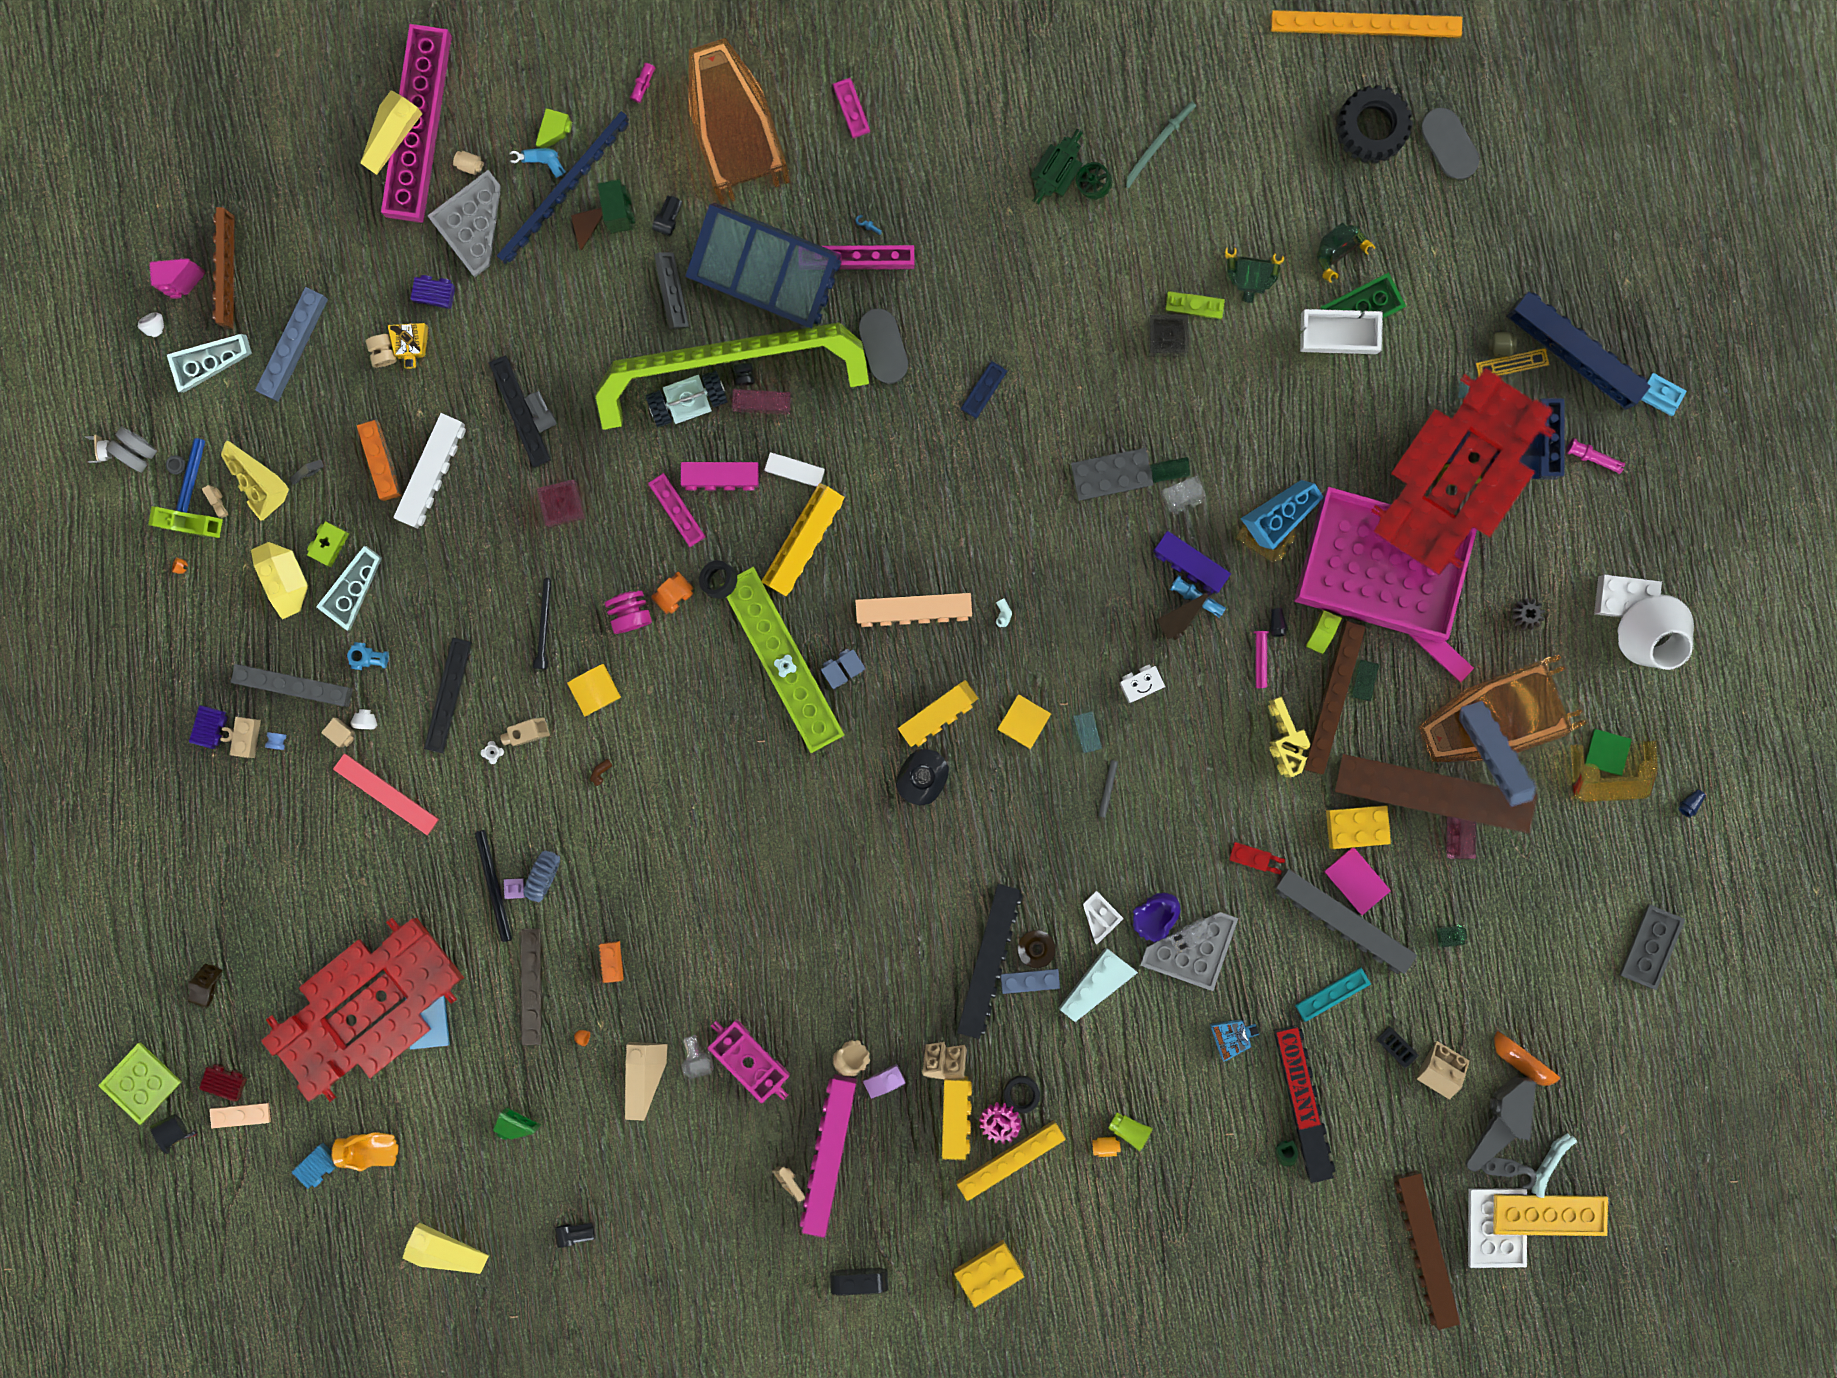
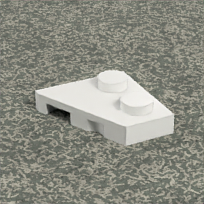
M1097 891L1083 903L1094 941L1098 944L1123 920V917Z

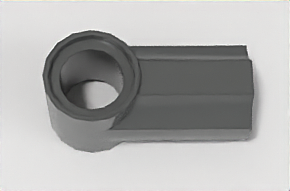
M539 391L524 398L540 433L557 424L551 410L547 408Z

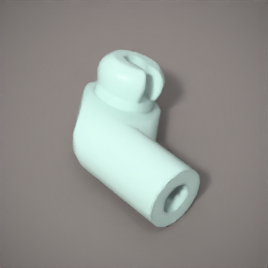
M1005 598L996 602L1000 609V614L996 619V624L999 627H1006L1012 616V611Z

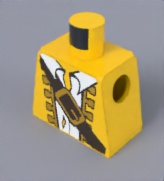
M425 323L388 325L394 355L397 358H404V368H416V358L425 357L428 326Z

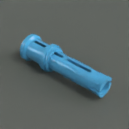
M1179 575L1170 587L1171 591L1175 590L1185 600H1194L1203 595V593L1196 589L1194 584L1190 585L1182 580ZM1211 598L1203 606L1204 609L1210 611L1218 618L1222 616L1226 607L1218 604Z

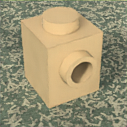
M333 718L321 733L338 747H347L354 740L352 736L356 732L340 719Z

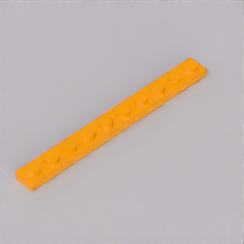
M1272 10L1271 32L1460 38L1462 36V17Z

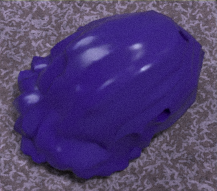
M1156 893L1152 897L1147 898V902L1142 904V906H1138L1133 910V927L1140 937H1145L1146 940L1150 939L1152 942H1159V940L1167 937L1181 912L1176 896L1169 893Z

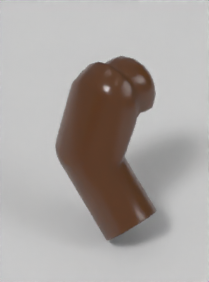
M609 759L604 760L594 768L590 781L595 786L603 783V778L600 776L613 766Z

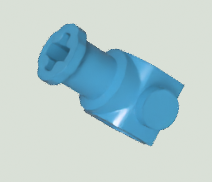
M354 642V646H351V649L348 651L347 658L349 665H351L350 669L362 670V667H370L371 665L382 666V668L387 667L388 651H384V653L374 652L372 648H366L365 643ZM357 651H360L362 654L360 661L354 659V654Z

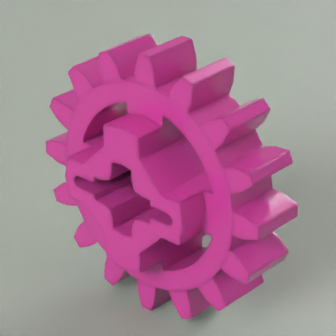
M998 1102L994 1107L990 1104L982 1112L979 1119L981 1121L979 1128H984L982 1134H988V1140L994 1138L996 1144L998 1140H1001L1002 1144H1005L1006 1139L1012 1142L1013 1137L1017 1138L1021 1129V1119L1017 1118L1019 1113H1013L1012 1106L1009 1109L1006 1108V1103L1002 1107Z

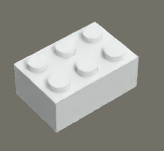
M1611 575L1598 576L1594 614L1623 618L1624 614L1642 599L1659 597L1661 595L1662 582Z

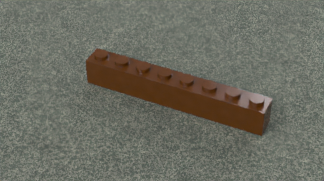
M1348 621L1343 622L1309 741L1310 747L1305 755L1307 759L1303 770L1324 775L1366 626Z
M1418 1170L1395 1176L1394 1188L1396 1193L1400 1194L1401 1201H1399V1207L1401 1212L1405 1213L1404 1226L1406 1231L1410 1232L1411 1238L1408 1241L1411 1250L1415 1251L1416 1257H1413L1416 1269L1419 1268L1421 1276H1418L1421 1288L1424 1287L1426 1294L1423 1295L1425 1305L1430 1308L1431 1313L1428 1314L1430 1324L1434 1325L1438 1330L1460 1325L1422 1175Z

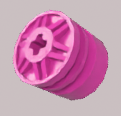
M643 591L625 592L604 602L606 608L615 607L607 611L608 615L617 614L618 618L610 622L614 634L635 630L652 623L649 610H639V607L646 604L645 600L637 601V599L644 596Z

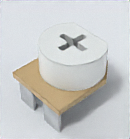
M97 435L85 437L89 440H94L97 461H88L89 463L112 459V454L105 449L110 442L109 440L102 441V437Z

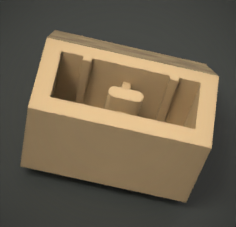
M1436 1041L1420 1067L1417 1080L1446 1098L1451 1099L1462 1088L1469 1060Z

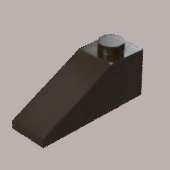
M1210 591L1157 619L1167 640L1172 637L1176 640L1184 636L1183 631L1189 628L1212 595Z

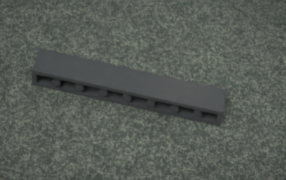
M1285 869L1273 887L1278 890L1276 892L1277 895L1285 900L1287 897L1293 900L1292 905L1300 910L1305 908L1309 911L1308 915L1316 921L1320 918L1326 922L1324 926L1334 932L1336 929L1341 932L1340 937L1350 942L1353 940L1356 942V947L1364 953L1368 950L1374 954L1372 958L1382 964L1384 961L1389 964L1388 969L1397 975L1399 972L1405 974L1417 957V954L1290 869Z

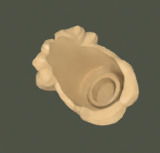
M859 1040L845 1042L842 1048L837 1050L833 1056L834 1067L843 1076H855L860 1070H865L866 1065L869 1064L870 1053L866 1050L865 1045H861Z

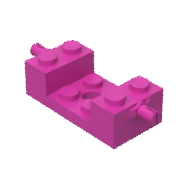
M737 1019L725 1028L717 1020L711 1025L718 1035L716 1040L707 1049L761 1104L773 1093H776L782 1100L789 1095L781 1088V1085L789 1078L790 1073L749 1035L750 1032ZM745 1057H751L754 1060L752 1067L744 1066L743 1059Z

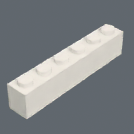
M440 414L393 518L417 529L424 524L426 519L425 512L427 508H431L434 502L432 497L435 491H438L441 487L442 481L440 479L443 473L446 474L449 469L450 463L448 462L450 457L455 455L458 449L456 444L459 438L462 439L465 434L464 423L445 414Z

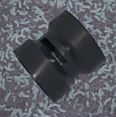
M752 363L734 365V372L737 374L735 379L737 386L755 383L752 376Z

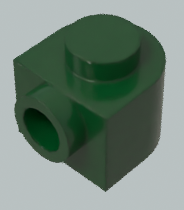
M1293 1140L1290 1142L1283 1141L1275 1148V1154L1283 1166L1290 1167L1297 1161L1298 1149Z

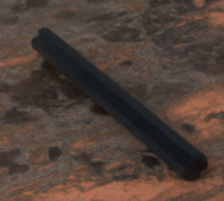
M476 831L475 838L501 942H508L512 940L486 831Z

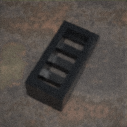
M1390 1026L1376 1039L1403 1068H1407L1419 1056ZM1392 1034L1394 1037L1385 1043L1384 1041ZM1398 1040L1399 1043L1391 1049L1390 1046ZM1404 1046L1405 1048L1397 1055L1396 1052ZM1410 1052L1411 1054L1403 1061L1401 1058Z

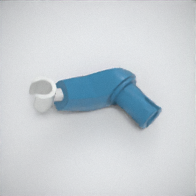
M534 148L522 150L521 154L517 151L509 153L516 154L518 157L515 161L511 160V163H517L521 160L523 163L539 162L548 164L555 178L566 173L557 158L558 153L553 149Z

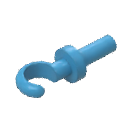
M857 216V225H865V229H871L879 235L882 233L880 229L873 225L872 221L868 222L865 220L863 223H859L858 219L863 216Z

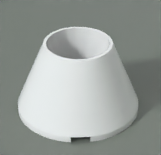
M1659 595V597L1642 599L1634 604L1620 621L1618 627V645L1620 650L1630 661L1638 665L1661 669L1677 668L1684 664L1692 653L1694 630L1692 614L1681 600L1672 596ZM1672 633L1671 637L1664 644L1654 647L1655 643L1662 636Z

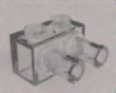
M1198 476L1187 479L1160 492L1168 512H1174L1175 514L1185 511V506L1190 504L1194 507L1203 503L1202 499L1206 497Z
M696 1034L685 1037L683 1042L687 1057L682 1064L684 1076L688 1075L690 1080L711 1074L714 1070L710 1051H700Z

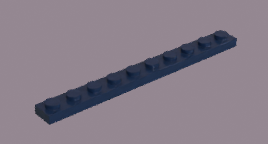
M621 111L499 252L497 257L504 264L515 259L519 248L527 245L531 234L539 231L543 220L551 217L555 206L563 203L568 191L576 188L580 177L588 174L592 163L595 160L598 161L603 156L604 149L607 146L610 147L615 142L616 135L628 127L629 119L626 114Z

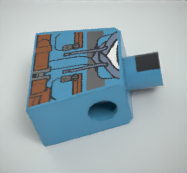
M1241 1019L1210 1024L1223 1061H1227L1251 1047L1249 1038L1259 1035L1255 1024L1245 1027Z

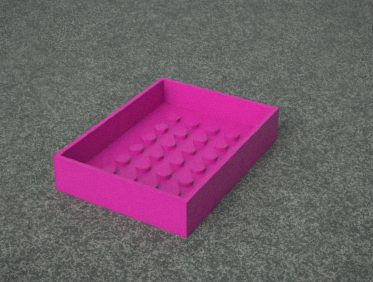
M1328 487L1322 494L1324 498L1320 501L1294 602L1438 643L1448 640L1477 529L1472 528L1455 553V557L1464 562L1461 565L1462 567L1459 569L1449 563L1439 576L1374 533V529L1379 524L1381 517L1371 512L1372 508L1375 509L1374 506L1377 505L1385 511L1391 504Z

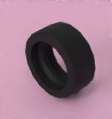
M711 561L701 570L699 585L705 593L713 598H726L736 588L737 574L724 561ZM718 570H725L727 578L723 586L716 590L711 589L710 579L712 575Z
M1016 1076L1006 1083L1003 1090V1098L1008 1108L1013 1107V1112L1026 1114L1038 1105L1040 1091L1037 1084L1031 1078ZM1019 1083L1027 1084L1033 1091L1031 1102L1025 1106L1014 1104L1010 1097L1012 1088Z

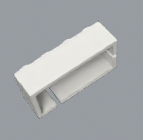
M1305 309L1301 313V331L1303 332L1300 335V352L1378 354L1381 351L1382 312L1365 311L1361 315V311Z

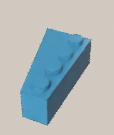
M1300 480L1242 517L1241 520L1259 546L1273 550L1324 497L1315 483Z

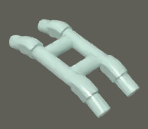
M1566 1133L1552 1143L1551 1149L1537 1172H1535L1537 1180L1532 1187L1531 1193L1536 1194L1537 1197L1544 1198L1549 1177L1563 1154L1577 1142L1573 1136Z

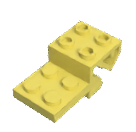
M1282 697L1274 698L1269 701L1268 709L1271 715L1275 716L1278 721L1276 723L1278 732L1280 734L1283 733L1284 736L1271 741L1269 749L1272 756L1276 757L1279 762L1277 768L1280 774L1285 777H1293L1303 771L1307 758L1303 757L1302 753L1304 749L1310 747V742L1304 730H1295ZM1290 746H1293V747L1298 748V752H1297V753H1293L1292 751H1296V749H1295V748H1292V747H1290Z

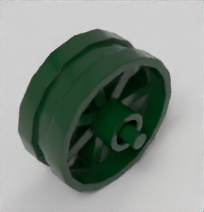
M1099 162L1087 163L1077 173L1076 185L1081 193L1089 199L1097 200L1103 198L1112 187L1111 174ZM1100 169H1102V170H1104V171L1106 172V173H1104V174L1098 176V175H1099V172H1100ZM1107 178L1105 184L1100 181ZM1082 183H1089L1084 189H1082ZM1093 187V193H1087Z

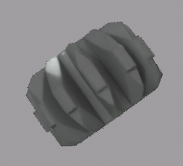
M1524 598L1523 603L1518 601L1516 603L1518 608L1514 607L1512 611L1517 613V615L1512 616V619H1518L1515 625L1518 626L1522 623V630H1525L1527 627L1529 630H1534V626L1540 627L1539 621L1545 620L1543 616H1540V614L1545 613V610H1539L1542 603L1536 604V599L1534 598L1530 602L1528 598ZM1526 611H1531L1532 614L1530 616L1532 617L1527 618L1525 616L1527 614Z

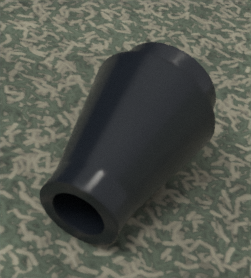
M1271 609L1269 628L1271 636H1286L1288 627L1283 609Z

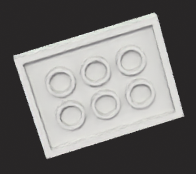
M1469 1189L1468 1266L1470 1268L1527 1267V1235L1493 1234L1494 1195H1527V1189Z

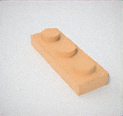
M269 1103L211 1108V1128L270 1123Z

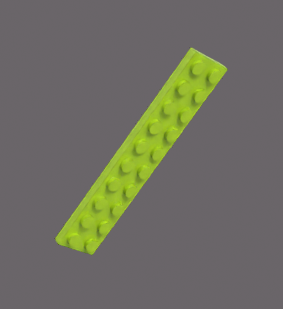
M752 567L737 575L736 588L726 598L810 753L845 736L755 568ZM785 655H790L792 663L797 669L794 673L790 672L785 677H781L774 662L777 659H783Z

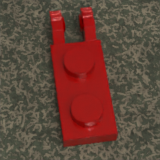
M1234 842L1229 857L1230 861L1265 872L1267 870L1281 875L1282 871L1275 867H1268L1269 860L1285 863L1286 859Z

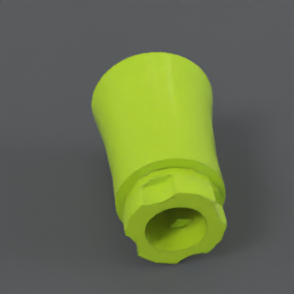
M1118 1112L1108 1127L1114 1134L1130 1143L1139 1152L1153 1129Z

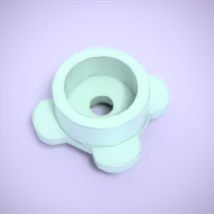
M785 655L783 659H777L774 662L781 677H785L790 672L794 673L797 669L793 665L790 655Z

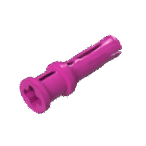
M1576 438L1571 439L1566 449L1567 454H1574L1583 461L1590 460L1618 474L1623 471L1621 467L1625 466L1624 462L1595 451L1591 445H1584L1578 442Z

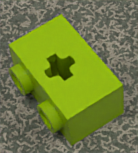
M325 521L324 524L318 527L316 532L318 535L315 541H311L309 544L307 555L332 567L350 533ZM325 540L330 543L329 546L323 544Z

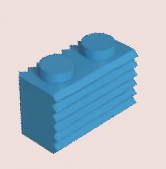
M324 1143L320 1144L292 1173L307 1189L312 1185L314 1188L317 1187L324 1180L322 1176L326 1172L330 1174L336 1168L332 1159V1151Z

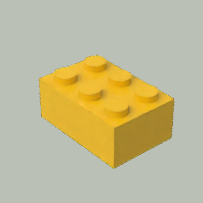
M1387 805L1326 810L1330 849L1391 844Z
M1001 1240L954 1269V1275L974 1308L1024 1278L1023 1271L1004 1240Z

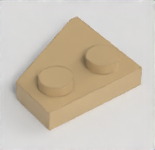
M778 1166L772 1170L782 1187L791 1196H794L798 1202L805 1199V1196L794 1182L793 1178L795 1176L789 1168L786 1169L785 1167Z

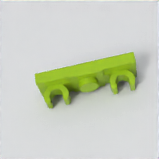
M1168 291L1165 311L1222 319L1225 299Z

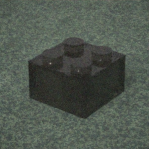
M1149 315L1148 357H1186L1189 353L1188 315Z

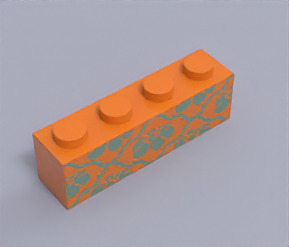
M373 420L357 425L379 499L386 501L402 496L380 423Z

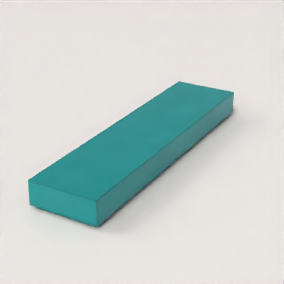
M1359 967L1294 1006L1303 1022H1307L1371 985L1362 967Z

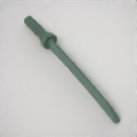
M1190 101L1174 119L1171 118L1169 120L1168 126L1156 138L1128 175L1127 188L1131 186L1161 144L1174 129L1177 130L1181 121L1197 106L1193 101Z

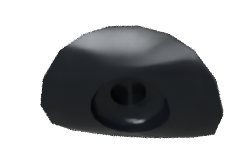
M930 749L914 751L906 759L897 776L896 787L899 795L907 802L918 806L932 803L946 784L949 767L945 759L936 751Z

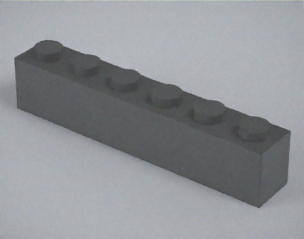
M239 664L234 665L231 683L345 707H349L353 688Z

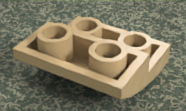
M944 1042L926 1044L923 1075L938 1079H964L967 1053L965 1045L946 1047Z

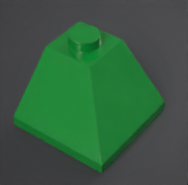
M506 1108L500 1113L493 1131L497 1133L498 1137L504 1140H511L534 1134L541 1124Z

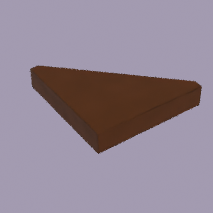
M602 208L571 215L580 251L584 249L587 241L597 228L603 216Z

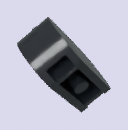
M862 1268L830 1272L831 1294L842 1296L887 1292L889 1290L888 1270L885 1268Z

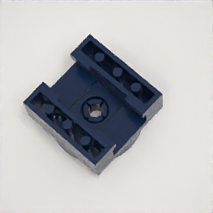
M1541 398L1539 402L1552 409V414L1545 425L1555 430V432L1549 438L1540 431L1519 462L1535 472L1531 479L1557 480L1565 476L1564 399ZM1498 450L1488 466L1481 474V479L1484 477V475L1489 470V468L1491 467V465L1493 464V462L1495 461V459L1501 451Z

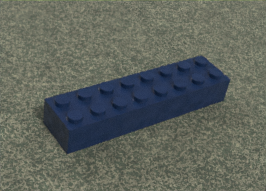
M1527 292L1506 315L1513 323L1626 410L1637 405L1651 387L1646 378L1641 375L1637 376L1632 372L1633 369L1629 365L1619 362L1615 354L1609 351L1606 352L1601 348L1602 345L1598 341L1588 338L1584 330L1574 327L1570 319L1565 316L1561 317L1556 313V309L1553 306L1543 303L1541 297L1534 292Z

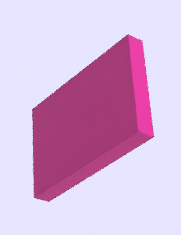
M1354 847L1350 848L1323 871L1361 916L1391 891Z

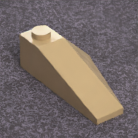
M629 1042L627 1044L625 1120H645L667 1064L668 1044Z

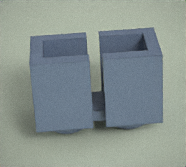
M846 649L838 654L840 658L836 661L830 659L822 664L824 668L821 671L833 690L848 681L840 669L839 663H842L851 678L866 670L854 650L849 651V649Z

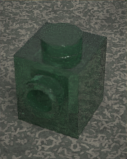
M1455 924L1436 927L1439 947L1465 945L1467 932L1463 925Z

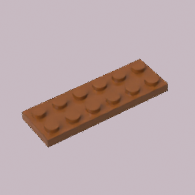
M216 207V213L213 216V221L216 225V232L213 234V241L216 244V252L213 253V261L216 263V271L213 272V280L216 282V290H213V300L216 302V308L213 309V319L215 323L225 329H234V215L224 207Z

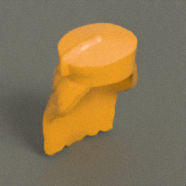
M376 1132L352 1135L347 1139L338 1138L335 1140L332 1147V1159L336 1167L351 1168L357 1171H363L372 1166H394L399 1146L396 1144L395 1136L392 1134Z

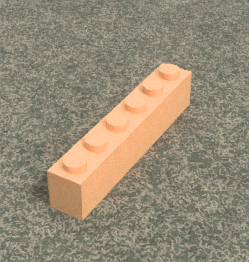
M971 593L856 600L857 624H861V627H872L873 623H880V626H890L892 622H899V625L911 624V621L918 620L919 624L930 623L931 619H938V623L949 622V618H957V621H968V617H972Z

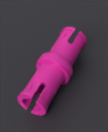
M644 63L639 78L635 80L636 84L632 94L629 97L631 100L641 103L646 88L650 86L649 81L656 69L653 65Z

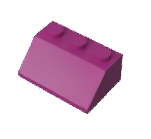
M189 259L150 262L151 285L172 299L182 298V295H188L205 275V270Z

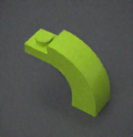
M151 506L148 525L183 533L220 538L223 519Z

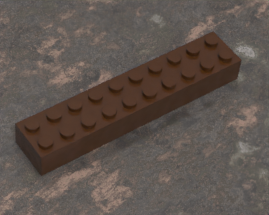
M1345 754L1342 755L1335 792L1525 833H1530L1537 795L1534 794L1533 800L1510 806L1500 787Z

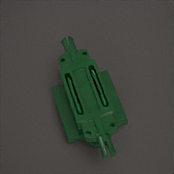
M1076 129L1071 138L1064 137L1062 142L1057 144L1056 147L1052 144L1049 145L1030 178L1037 181L1034 187L1038 192L1032 199L1034 203L1036 202L1039 205L1044 196L1051 197L1053 192L1061 197L1065 195L1083 163L1077 160V153L1081 149L1078 143L1083 134L1081 130L1079 132V129Z

